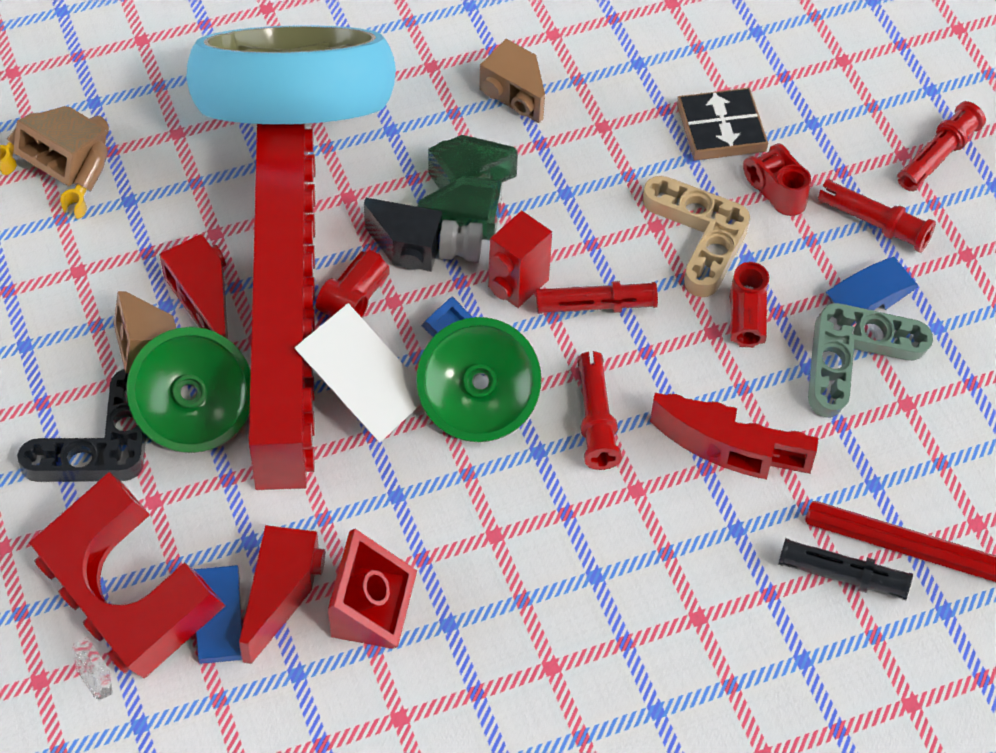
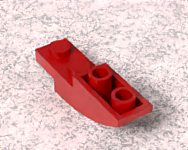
M655 392L650 422L665 436L700 458L723 468L767 480L770 466L811 474L817 453L818 437L808 436L799 431L787 432L766 428L757 423L745 424L735 422L737 408L725 406L720 402H703L684 398L678 394L666 395Z

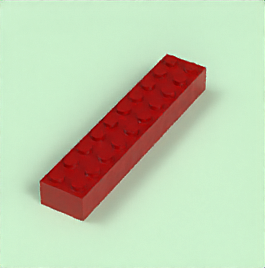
M257 124L249 448L256 490L307 489V472H315L314 446H312V436H315V416L313 411L315 380L313 368L295 349L299 343L315 331V311L313 309V301H315V277H313V269H315V245H313V238H315V214L308 213H313V207L316 206L315 184H308V182H313L314 177H316L315 154H308V152H314L313 129H306L305 124Z

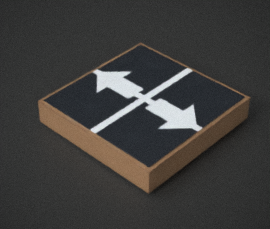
M750 87L678 96L677 107L694 161L767 152L768 140Z

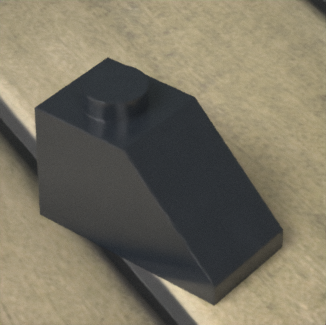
M366 197L364 201L365 228L392 264L403 266L410 270L419 269L432 272L440 245L442 211Z

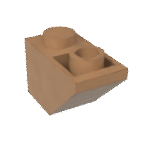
M505 39L480 64L479 90L488 97L511 107L518 114L527 116L540 123L544 119L545 91L537 56L514 42Z

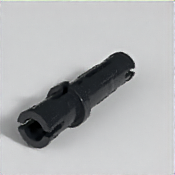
M785 538L778 563L780 566L784 565L858 586V591L867 593L869 589L898 597L905 601L907 600L914 574L875 564L876 560L867 557L866 561L795 542L788 538Z

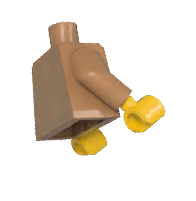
M66 106L42 113H30L24 118L17 120L16 128L7 137L9 141L7 145H0V171L3 175H9L14 172L17 167V162L13 157L15 153L63 184L70 186L74 183L76 185L74 189H68L61 194V206L64 213H66L71 204L77 203L74 208V214L77 219L82 218L87 211L84 195L86 191H92L103 171L108 155V148L105 145L106 136L109 132L108 123L99 115L88 118L71 107Z

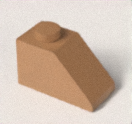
M118 291L113 324L125 373H129L133 361L141 349L158 335L176 329L173 315L126 291Z

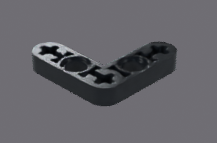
M122 369L111 379L104 438L31 439L19 448L17 454L18 463L23 475L30 481L36 482L99 481L108 472L120 481H127L137 477L144 466L146 435L137 425L128 431H121L115 427L120 419L132 417L124 391H127L129 373H125V369ZM121 445H127L130 458L126 459L125 464L120 465L117 461L121 459ZM84 452L92 455V460L83 467H74L69 463L70 459L77 453ZM58 454H60L62 463L61 466L56 465V462H59L57 457ZM38 455H44L45 458L40 460V465H32V462L36 461Z

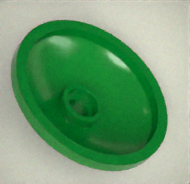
M466 318L446 326L430 340L418 364L417 390L425 412L441 430L465 441L489 442L513 433L530 417L537 405L541 392V368L533 347L517 329L505 322L492 318ZM484 374L488 377L489 383L486 388H475L474 379L477 375Z
M183 327L169 330L148 342L133 361L127 379V401L130 412L141 431L152 441L164 448L183 453H198L214 449L231 439L241 429L249 416L251 369L241 351L227 338L214 331L198 327ZM186 385L194 387L196 397L193 400L184 399L181 395L182 387Z

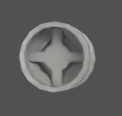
M443 220L440 234L439 259L452 260L457 255L464 257L467 262L479 263L483 224L471 222L467 226L460 227L456 221Z

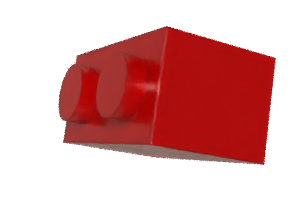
M522 210L490 238L488 287L499 299L507 300L517 308L536 293V288H541L549 281L553 232Z

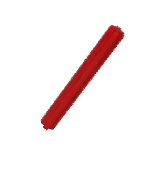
M816 500L812 501L806 516V523L808 525L996 582V555Z

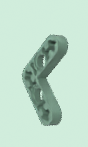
M840 303L827 305L816 318L814 325L808 401L811 409L819 416L831 418L838 415L848 404L851 391L854 349L915 361L920 359L932 346L933 334L930 328L925 323L915 319ZM831 317L836 318L837 325L842 326L840 330L834 329V324L829 321ZM854 321L857 322L855 327L851 326ZM866 324L877 325L883 332V339L879 341L869 338L865 333L864 326ZM908 334H912L914 341L919 343L916 347L911 346V339L905 338ZM893 337L897 338L894 343L891 342ZM826 351L836 353L841 359V368L833 369L828 367L823 361L822 354ZM829 381H834L830 391L831 397L836 399L833 404L827 403V396L822 395L829 386Z

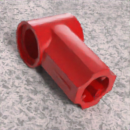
M370 249L366 252L361 251L337 280L330 278L324 283L316 299V309L332 317L349 303L360 317L363 318L369 304V298L390 274L389 265L377 252Z
M744 262L735 269L729 294L731 303V341L737 343L739 347L754 348L758 344L765 343L767 338V287L770 277L766 268L755 262Z

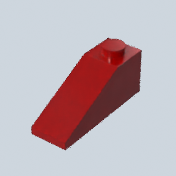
M201 233L160 253L164 279L198 327L214 331L228 339L225 282L222 269L226 266V261L217 245L211 246Z
M265 525L239 641L243 663L252 664L310 594L315 575L323 574L325 549H319L317 531Z

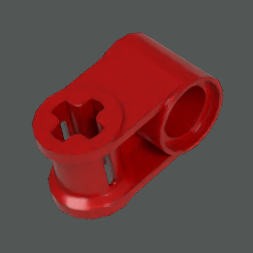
M777 143L770 147L769 152L757 158L751 156L744 160L743 170L748 182L755 189H758L779 213L795 216L805 211L811 185V174L790 154L784 145Z

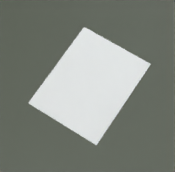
M349 303L295 347L296 351L379 443L421 404L417 390V379Z

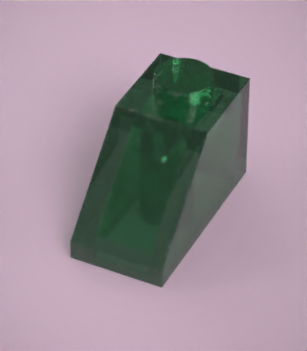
M460 135L450 140L441 141L435 146L428 148V173L449 204L517 177L518 151L513 146Z
M462 176L420 199L417 207L442 211V222L443 220L456 221L460 227L467 226L471 222L482 223V240L490 241V238L497 230L502 203V181L485 177Z

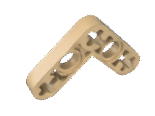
M666 176L650 178L644 186L643 204L645 208L656 215L704 232L687 264L684 285L687 291L694 296L709 297L718 290L747 234L750 221L749 211L739 203ZM660 192L665 193L661 196V198L656 197L660 194ZM677 198H680L679 205H675ZM691 203H697L704 206L706 211L695 214L688 211L686 206ZM713 211L717 212L715 214V219H712ZM731 219L736 220L733 225L728 224ZM711 244H720L727 249V253L716 255L709 252L707 247ZM705 265L709 267V276L705 277L703 281L698 280L697 278L702 275Z

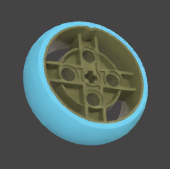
M269 26L223 31L197 39L191 49L187 62L186 79L194 104L203 115L210 118L250 124H307L352 119L382 110L389 101L394 88L396 67L388 42L382 34L375 31L341 26Z

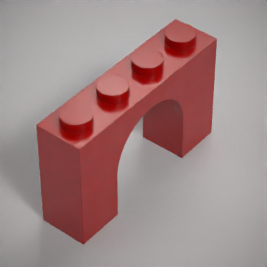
M108 472L35 536L29 544L39 555L34 560L38 568L49 579L52 580L56 577L63 587L58 590L60 596L72 609L76 611L80 607L87 616L82 622L86 629L99 642L105 639L111 646L112 650L107 653L111 661L123 673L126 674L129 670H132L145 679L226 605L202 576L185 562L144 598L126 605H112L106 602L101 590L100 578L107 556L119 542L150 516L127 486Z

